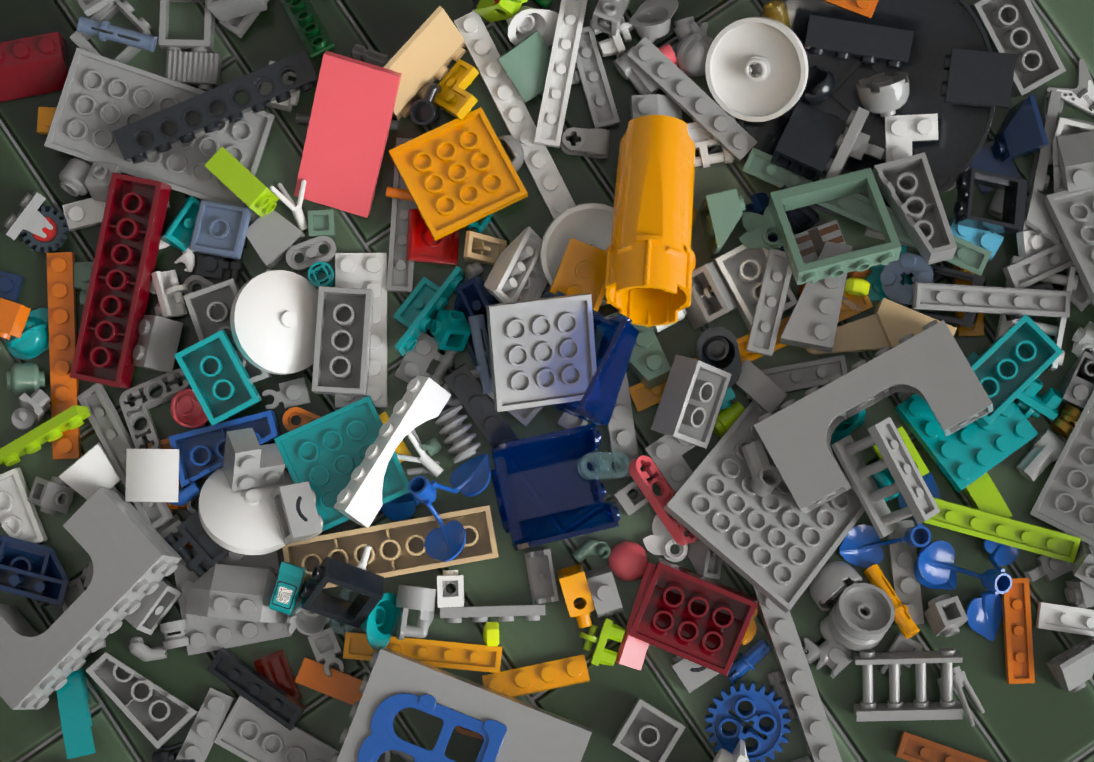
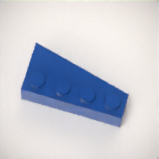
M269 410L169 436L171 449H180L179 480L181 488L187 487L193 481L198 482L223 466L226 431L253 428L260 445H266L273 441L274 438L281 436L275 411Z

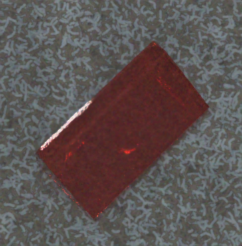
M283 649L254 661L255 668L260 674L296 700L302 698Z

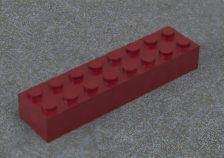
M112 172L70 378L130 389L134 365H132L134 360L132 356L133 349L138 343L140 335L138 330L139 324L144 318L152 283L151 273L155 269L172 186L160 181Z

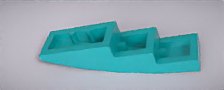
M84 666L75 672L73 671L67 677V683L59 690H56L67 759L96 753L91 731L93 724L88 704L90 696Z

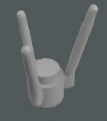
M960 666L953 667V690L956 689L970 726H974L975 723L962 687L965 686L979 712L983 714L985 710L968 682L965 671H961ZM940 671L941 678H938L937 682L940 690V699H942V671Z

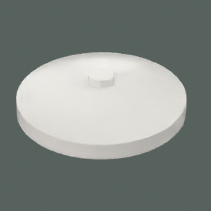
M767 17L743 18L725 27L713 40L706 57V80L715 101L730 115L749 122L769 121L789 111L802 96L808 79L807 55L797 35L783 23Z
M600 203L578 204L560 213L550 223L543 236L540 248L542 271L550 286L570 237L604 251L611 245L613 207ZM604 295L600 306L607 305L606 295Z
M273 270L253 277L238 291L231 308V332L241 354L256 368L271 374L287 375L302 371L314 363L319 290L309 280L294 272Z
M223 466L217 469L205 481L199 497V518L206 533L223 548L244 555L268 554L286 546L287 544H284L271 494L281 486L294 484L290 474L284 470L282 484L231 491L223 471Z

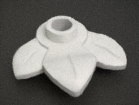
M656 514L652 522L653 535L643 539L646 549L653 555H663L670 562L682 561L688 553V546L677 544ZM675 544L679 547L677 554L670 552L671 545Z

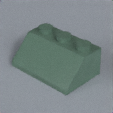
M737 189L706 195L699 208L711 259L716 258L745 210L744 198L742 195L738 196Z

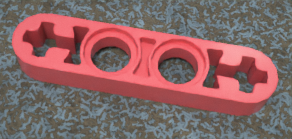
M646 455L631 460L629 463L631 477L675 542L679 545H688L695 542L698 538L681 523L676 524L677 520L670 517L667 511L663 509L675 493L654 461ZM654 483L660 488V496L655 495L652 486Z

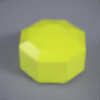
M848 278L845 282L844 292L856 296H866L869 293L870 283L861 278Z
M486 622L484 625L483 639L487 647L499 645V623Z

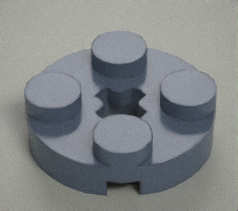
M907 252L900 254L899 260L885 265L880 275V281L882 282V289L889 299L900 305H912L914 283H933L934 272L930 264L927 265L922 257ZM912 273L914 275L912 277L913 284L910 286L908 284L902 285V276Z

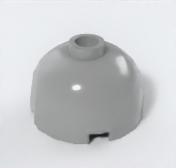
M893 71L894 76H885V72L861 79L859 84H856L860 103L868 111L880 113L881 117L894 115L896 113L895 110L901 108L907 102L910 92L908 74L903 71Z
M843 561L825 563L810 583V595L821 611H828L832 609L829 604L838 601L845 588L863 579L853 567Z

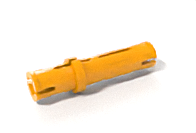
M874 564L867 568L863 573L870 583L885 591L892 600L895 609L894 621L904 638L908 639L916 635L920 629L908 613L909 608L906 604L903 605L879 565Z

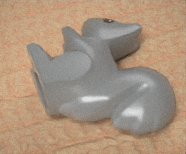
M828 615L820 622L819 626L820 633L825 641L820 646H817L808 638H804V653L808 663L819 660L816 666L817 670L827 665L832 670L830 675L834 679L853 661L852 650L840 644L831 634Z

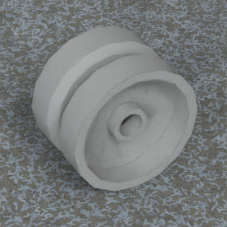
M868 583L852 584L845 588L829 613L828 624L831 634L840 644L848 649L856 651L870 650L879 644L894 621L895 609L889 596L877 586Z

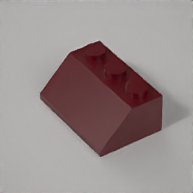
M59 32L0 43V103L63 90L70 64L65 39Z

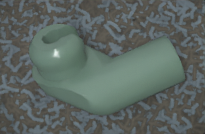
M588 539L572 555L581 563L589 555L608 558L611 554V548L606 541Z

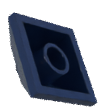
M1034 94L1029 95L1009 110L994 138V150L996 155L1000 157L1001 163L1030 156L1049 144Z

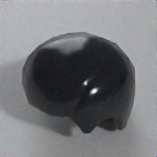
M818 65L811 67L808 70L805 90L800 98L808 104H818L827 100L833 93L836 85L834 74L826 67L824 69Z

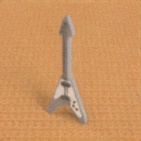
M1080 59L1078 61L1077 87L1075 89L1048 87L1045 92L1047 94L1051 90L1062 92L1060 100L1094 117V82L1084 59Z

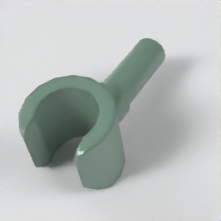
M435 436L421 446L423 451H428L430 457L443 450Z

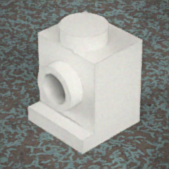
M442 570L443 576H437L438 608L464 607V575H458V570ZM450 583L456 586V591L452 594L446 591V586Z

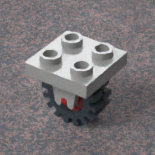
M34 191L31 195L27 192L19 203L22 207L17 215L11 213L3 224L6 227L4 233L13 240L21 234L26 245L34 251L43 253L56 251L67 240L69 231L67 220L55 208L41 206L46 199L41 194Z

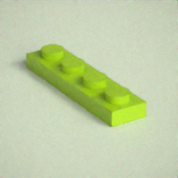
M73 405L0 449V464L7 467L15 465L21 461L20 457L23 455L35 453L47 441L52 442L63 436L62 432L80 427L84 424L83 420L91 416L88 407Z

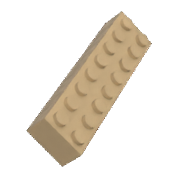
M490 505L439 514L445 525L450 521L456 520L463 525L466 531V542L462 551L453 560L447 562L435 560L425 551L424 541L431 530L440 527L433 515L320 535L314 539L290 543L282 547L284 562L307 569L304 581L307 582L311 578L315 566L320 565L326 556L355 567L358 566L365 545L372 546L367 560V571L384 578L498 558L499 554ZM328 582L323 589L337 587L338 585Z

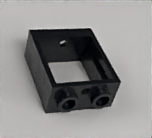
M975 168L960 173L956 181L958 192L953 210L955 224L1008 236L1023 231L1028 180ZM974 184L1005 190L1002 222L971 215Z
M930 264L935 275L970 282L972 286H986L987 284L985 276ZM912 309L936 320H944L947 324L973 330L975 329L979 314L965 312L963 319L922 309Z
M326 556L320 565L315 566L308 582L304 581L299 593L302 597L301 608L359 628L383 598L384 577ZM330 582L359 594L351 603L321 591Z

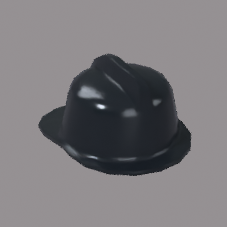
M711 327L706 329L699 336L696 344L698 360L732 374L727 387L729 388L739 380L742 373L738 342L735 335L726 328Z

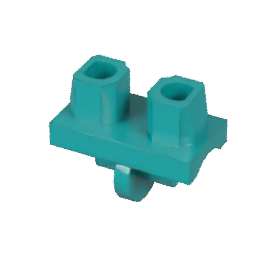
M1036 378L1017 397L1018 400L1015 404L1021 408V412L1027 419L1031 415L1038 418L1042 413L1051 420H1054L1058 416L1057 407L1062 401V394L1051 387L1044 395L1038 393L1043 384Z

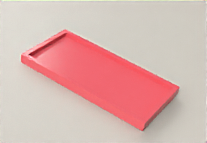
M325 51L294 196L298 197L301 181L305 179L307 183L303 199L368 218L402 73Z

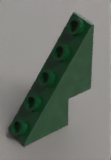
M280 0L311 61L323 56L325 51L331 52L335 50V44L309 0Z

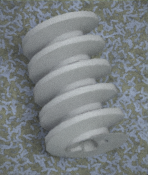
M456 405L440 412V418L435 422L436 426H444L439 432L440 435H449L444 440L445 445L453 444L448 450L449 454H458L452 460L454 464L480 453L476 452V449L481 445L480 442H471L476 433H467L472 424H463V421L468 417L467 414H458L463 405Z

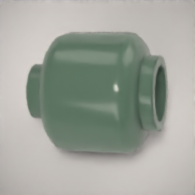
M14 363L11 366V370H6L7 390H11L12 394L16 397H20L23 393L31 396L39 387H45L44 371H39L36 363Z

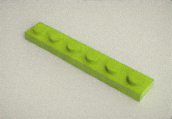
M933 497L940 512L924 523L1074 564L1081 538L1078 536Z

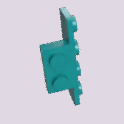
M457 266L441 287L423 277L394 314V320L408 329L395 345L398 354L404 356L406 352H411L416 346L417 338L420 334L426 332L431 327L437 312L445 309L449 302L448 298L456 291V287L465 281V274L462 268Z

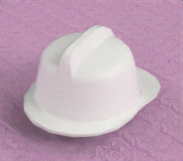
M522 6L513 18L506 19L508 23V38L516 45L535 31H538L547 46H550L554 41L559 14L551 10Z

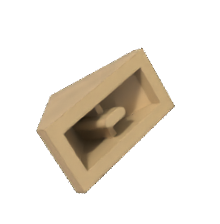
M466 231L464 261L495 265L500 253L506 248L507 241L473 231Z

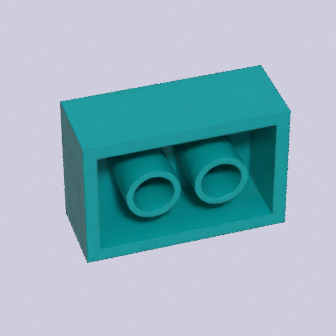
M220 330L174 355L212 426L262 400L225 330Z

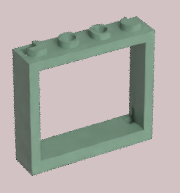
M871 168L770 193L769 209L797 285L808 282L814 284L820 279L828 277L838 278L848 272H862L872 266L888 265L889 262L899 260L901 244ZM867 191L886 243L804 264L785 211Z

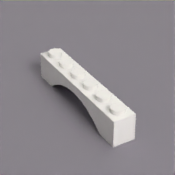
M417 375L407 386V392L394 406L393 414L388 422L384 423L380 428L376 441L366 450L364 460L352 472L350 482L339 493L334 508L356 524L368 528L382 507L383 479L393 452L403 438L415 427L427 420L438 417L451 394L429 377Z

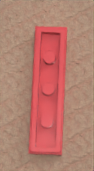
M647 562V567L644 571L615 660L618 664L640 671L649 643L630 636L629 632L656 567L655 564Z

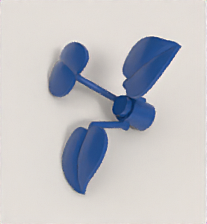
M487 454L476 456L457 467L449 480L454 488L439 484L435 480L429 482L421 475L416 476L408 484L409 493L383 504L380 510L387 518L398 522L410 519L415 513V505L425 504L440 525L439 528L431 530L424 541L425 551L435 560L442 562L451 561L462 551L466 542V531L463 525L456 520L450 521L446 525L444 524L432 505L436 499L435 488L455 494L461 491L466 497L478 495L488 486L490 481L489 456Z
M929 472L922 476L932 497L941 499L932 473ZM899 493L897 502L899 508L902 509L908 505L902 494ZM913 516L911 518L915 526L908 528L904 537L879 541L880 537L874 527L861 524L849 531L838 550L842 558L848 563L867 568L874 564H879L883 560L884 553L880 546L906 542L910 547H921V552L928 546L931 540V533L928 528L922 526V523L917 524ZM917 560L915 561L913 567L914 575L922 586L930 589H956L957 571L950 570V576L946 583L932 584L920 575L917 569Z
M984 539L983 547L986 552L991 554L988 560L995 569H988L983 574L952 565L955 560V551L948 542L941 540L931 542L917 557V569L920 575L932 584L946 583L950 576V570L981 579L983 586L988 590L983 591L981 597H975L969 602L966 609V616L968 618L966 622L973 631L993 641L1002 617V600L998 594H1005L1012 587L1011 576L1004 573L1005 569L1000 566L1013 563L1018 557L1020 549Z

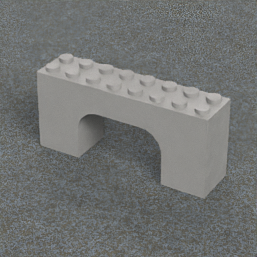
M937 320L929 322L922 327L924 331L915 336L913 333L904 336L899 340L900 344L890 349L887 346L875 353L876 358L868 362L866 360L857 362L851 367L852 371L845 375L838 373L829 378V384L822 388L815 386L804 393V398L798 401L795 399L789 400L781 405L782 410L772 414V412H768L757 419L759 423L755 424L754 427L801 511L807 513L852 488L832 453V434L842 421L887 396L900 391H908L919 395L929 406L945 436L993 411V403L944 320L939 323Z
M100 487L63 525L91 557L93 577L88 588L44 633L39 634L12 604L0 603V696L12 710H38L46 705L49 701L48 696L54 690L62 688L68 681L67 677L85 664V658L91 652H96L104 644L103 640L107 635L117 631L123 624L122 620L141 606L140 601L146 595L154 593L159 587L158 583L177 569V563L182 558L130 502H125V496L121 492Z

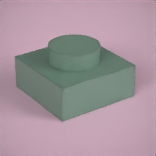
M333 209L308 211V232L310 238L318 236L335 237V214Z

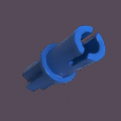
M760 639L744 654L740 653L741 657L732 664L727 675L729 677L733 674L729 680L735 684L750 669L754 670V665L771 651L770 646L763 639Z

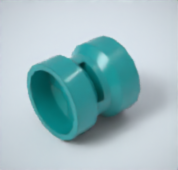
M319 261L310 266L308 278L312 285L319 290V286L332 287L334 285L335 272L328 263Z

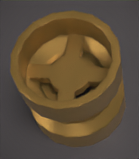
M1066 404L1062 409L1061 416L1055 418L1050 423V426L1059 435L1068 440L1082 412L1074 406Z

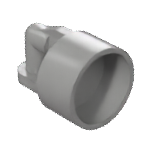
M398 584L395 607H400L397 630L398 640H404V637L425 638L427 636L428 628L434 618L437 589ZM409 609L419 610L417 626L407 625Z

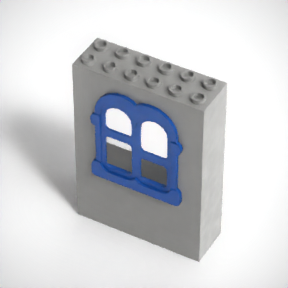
M386 647L378 652H374L369 664V667L373 668L371 675L365 677L361 684L359 692L363 693L361 700L355 702L349 715L350 718H353L352 723L347 728H344L339 741L343 746L341 751L334 754L331 762H377L380 755L388 750H398L414 757V762H457L445 756L446 747L456 726L464 727L484 737L476 762H581L592 733V728ZM411 707L443 720L444 724L433 750H427L404 741L396 735L393 721L397 712Z

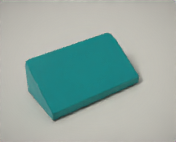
M190 196L185 200L161 235L163 242L183 252L186 251L191 243L200 206L198 199Z

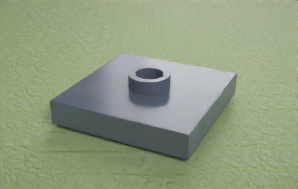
M201 200L189 250L240 260L252 210L247 207Z

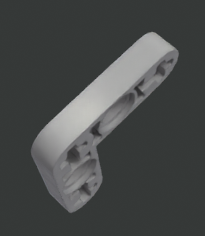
M175 369L172 371V374H163L127 389L121 394L119 399L120 406L136 449H145L147 447L145 440L142 438L146 436L152 444L151 449H162L149 409L170 401L178 391L191 388L182 369ZM182 377L184 379L183 385L179 387L177 384L178 378ZM166 382H168L171 385L170 388L172 389V391L169 392V388L165 384ZM162 386L163 392L161 396L156 398L150 396L153 387ZM142 392H144V395L148 399V401L145 402L143 400V395L141 394ZM132 397L136 399L135 406L133 407L129 405L130 398ZM140 418H145L147 420L146 427L143 430H135V422Z

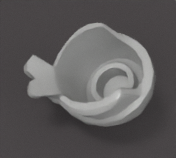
M692 22L689 25L692 35L683 39L676 46L677 64L683 73L691 77H701L706 75V57L713 38L707 36V22L700 25Z
M298 596L291 615H288V634L291 635L295 629L308 636L321 634L324 625L331 618L302 609V597Z

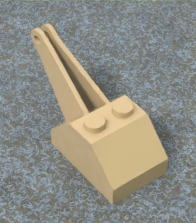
M883 298L876 304L871 316L837 327L832 353L877 351L887 346L892 349L900 344L899 340L910 333H913L914 336L924 331L923 326L936 319ZM946 324L954 337L957 328ZM806 349L807 352L813 355L828 353L812 349Z

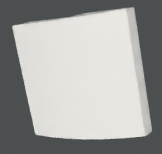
M126 449L125 502H179L180 449Z

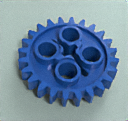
M741 681L739 689H736L732 683L730 684L731 692L729 693L722 688L721 695L723 698L713 697V701L717 706L709 705L708 711L713 715H706L705 721L712 723L705 727L706 732L713 733L708 737V741L717 742L713 750L718 751L723 748L733 753L740 739L744 741L748 737H753L758 743L754 747L745 746L749 761L756 762L759 759L760 762H765V756L767 755L774 760V749L782 752L783 748L780 742L788 743V738L783 733L791 732V728L784 725L791 722L790 716L783 715L788 711V707H779L783 701L782 697L773 699L775 690L772 689L766 693L765 684H762L759 689H755L754 681L751 682L749 688H746L744 681ZM741 701H749L753 706L750 710L743 711L738 707V704ZM729 710H734L739 717L729 713ZM763 717H770L774 722L771 726L764 727L759 721ZM752 720L753 728L749 725L746 728L743 727V721L749 722ZM727 721H732L737 727L733 731H726L722 725ZM757 731L765 734L767 738H762Z

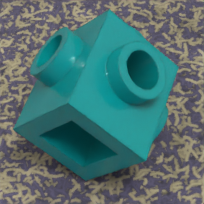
M439 310L436 319L431 323V334L434 336L440 350L463 352L471 333L470 325L467 323L464 313L456 310Z

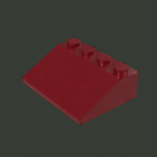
M659 558L629 635L727 676L758 605L757 598Z

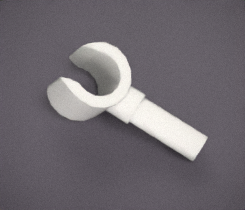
M365 545L361 560L356 567L367 571L366 565L372 546Z

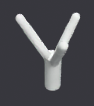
M305 179L301 181L297 205L281 183L277 184L280 191L274 186H270L269 189L291 209L298 228L301 231L307 229L308 223L302 210L307 181Z
M413 429L407 436L420 457L397 454L399 460L421 463L434 476L438 477L443 472V469L421 449V441L415 429Z

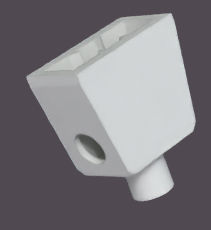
M100 442L94 445L59 476L62 481L86 500L100 487L119 492L114 485L121 480Z

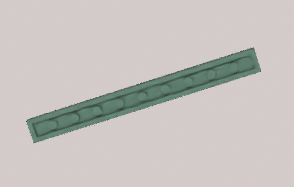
M752 148L742 172L778 188H782L784 185L791 188L813 182L771 163L772 155L756 148ZM854 194L817 203L821 207L882 233L870 199L863 195ZM886 206L899 241L916 248L893 210ZM953 235L957 249L954 257L945 261L976 275H982L992 252Z

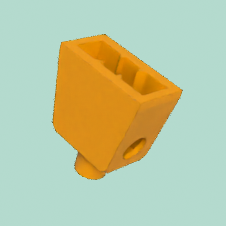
M581 563L556 570L570 618L576 617L579 628L593 625L591 612L595 610V606ZM578 597L583 598L580 602H574Z

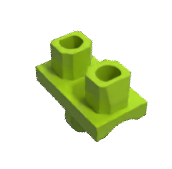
M605 618L599 637H596L598 626L595 625L590 626L588 634L580 632L579 637L586 639L583 647L584 650L591 651L593 642L596 643L590 661L591 664L599 666V663L614 666L618 653L606 649L605 645L607 639L621 643L625 633L624 628L614 624L613 620Z

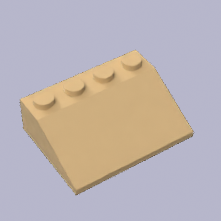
M441 6L432 13L383 67L402 73L392 115L398 121L402 116L406 118L410 115L411 105L419 98L423 99L428 86L436 79L441 80L449 70L447 67L453 60L457 62L466 52L464 49L466 47L465 39Z

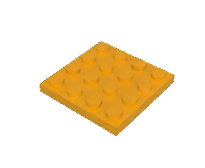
M481 107L469 112L462 120L456 118L389 150V155L434 241L528 197L523 183Z

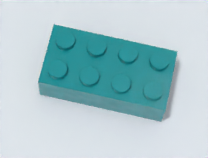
M1027 314L1015 321L970 365L993 403V411L976 420L981 427L989 425L1063 353Z

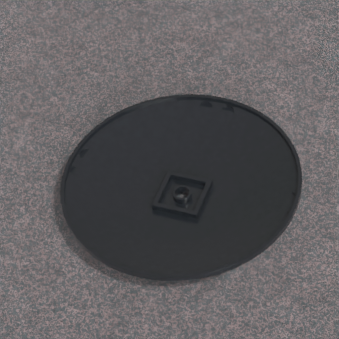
M771 0L759 17L771 18L789 27L797 35L803 47H805L810 15L914 31L909 62L907 65L902 64V68L886 66L887 62L876 60V64L860 62V57L850 56V60L835 58V53L825 52L824 56L809 54V49H805L808 70L815 65L823 69L826 67L834 74L836 82L833 93L827 100L811 105L822 112L836 115L840 120L847 122L852 110L857 111L859 107L865 109L860 103L856 84H859L861 79L885 72V76H894L893 71L906 72L909 79V96L907 102L901 108L895 110L896 113L892 116L938 114V140L912 141V155L925 152L939 194L949 188L957 180L960 173L966 171L987 137L995 108L944 103L945 97L940 96L942 81H947L948 70H943L945 54L950 55L952 48L992 52L983 26L965 0H879L871 19L822 0ZM801 98L798 100L802 103L808 104ZM797 103L783 115L769 121L749 122L739 119L740 126L757 141L753 148L773 156ZM869 112L861 132L871 136L869 144L885 149L881 160L867 154L863 155L862 160L849 156L840 175L871 168L873 172L874 165L886 163L885 117H881L880 113ZM845 124L841 134H844L845 128L850 126ZM835 147L830 156V158L835 159L837 155V149ZM823 171L821 177L825 179L828 173ZM866 191V192H862V193H858V194H860V195H863V196L869 198V196H868V194H867V191ZM882 195V198H883V200H884L885 206L890 207L889 204L887 203L886 199H885L884 196ZM817 204L809 205L816 210L842 216Z

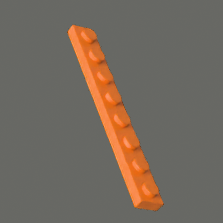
M73 252L46 253L51 418L73 405H79V400L77 399V396H79V379L70 378L77 344L76 289L74 288L75 253ZM80 427L68 429L62 432L63 436L52 441L53 460L79 459L81 457Z

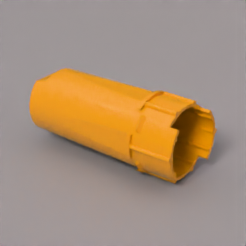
M646 115L634 118L628 122L627 131L619 145L611 245L605 252L606 303L619 309V320L648 328L678 322V312L691 305L692 272L696 263L695 254L691 250L695 144L688 134L687 123L675 117Z

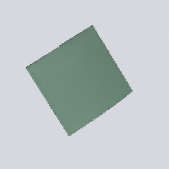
M535 31L517 43L514 48L497 58V61L523 102H528L544 90L551 51L540 33Z

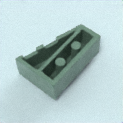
M619 311L593 322L594 332L606 342L611 350L622 359L633 374L648 389L667 382L671 367L652 326L648 328L618 319Z

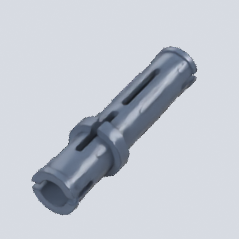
M81 16L77 24V32L99 37L100 41L110 40L154 52L156 48L157 36L111 25L110 21L104 20L100 22ZM95 28H99V29H102V30H107V31L113 32V34L108 33V32H103V31H100V30H96ZM121 35L133 37V38L139 39L140 41L133 40V39H129V38H126V37H122Z
M480 314L470 316L468 320L478 365L475 366V369L479 371L482 394L493 392L490 347L484 319L485 315Z

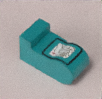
M281 562L269 609L291 615L307 572L306 568L288 562Z

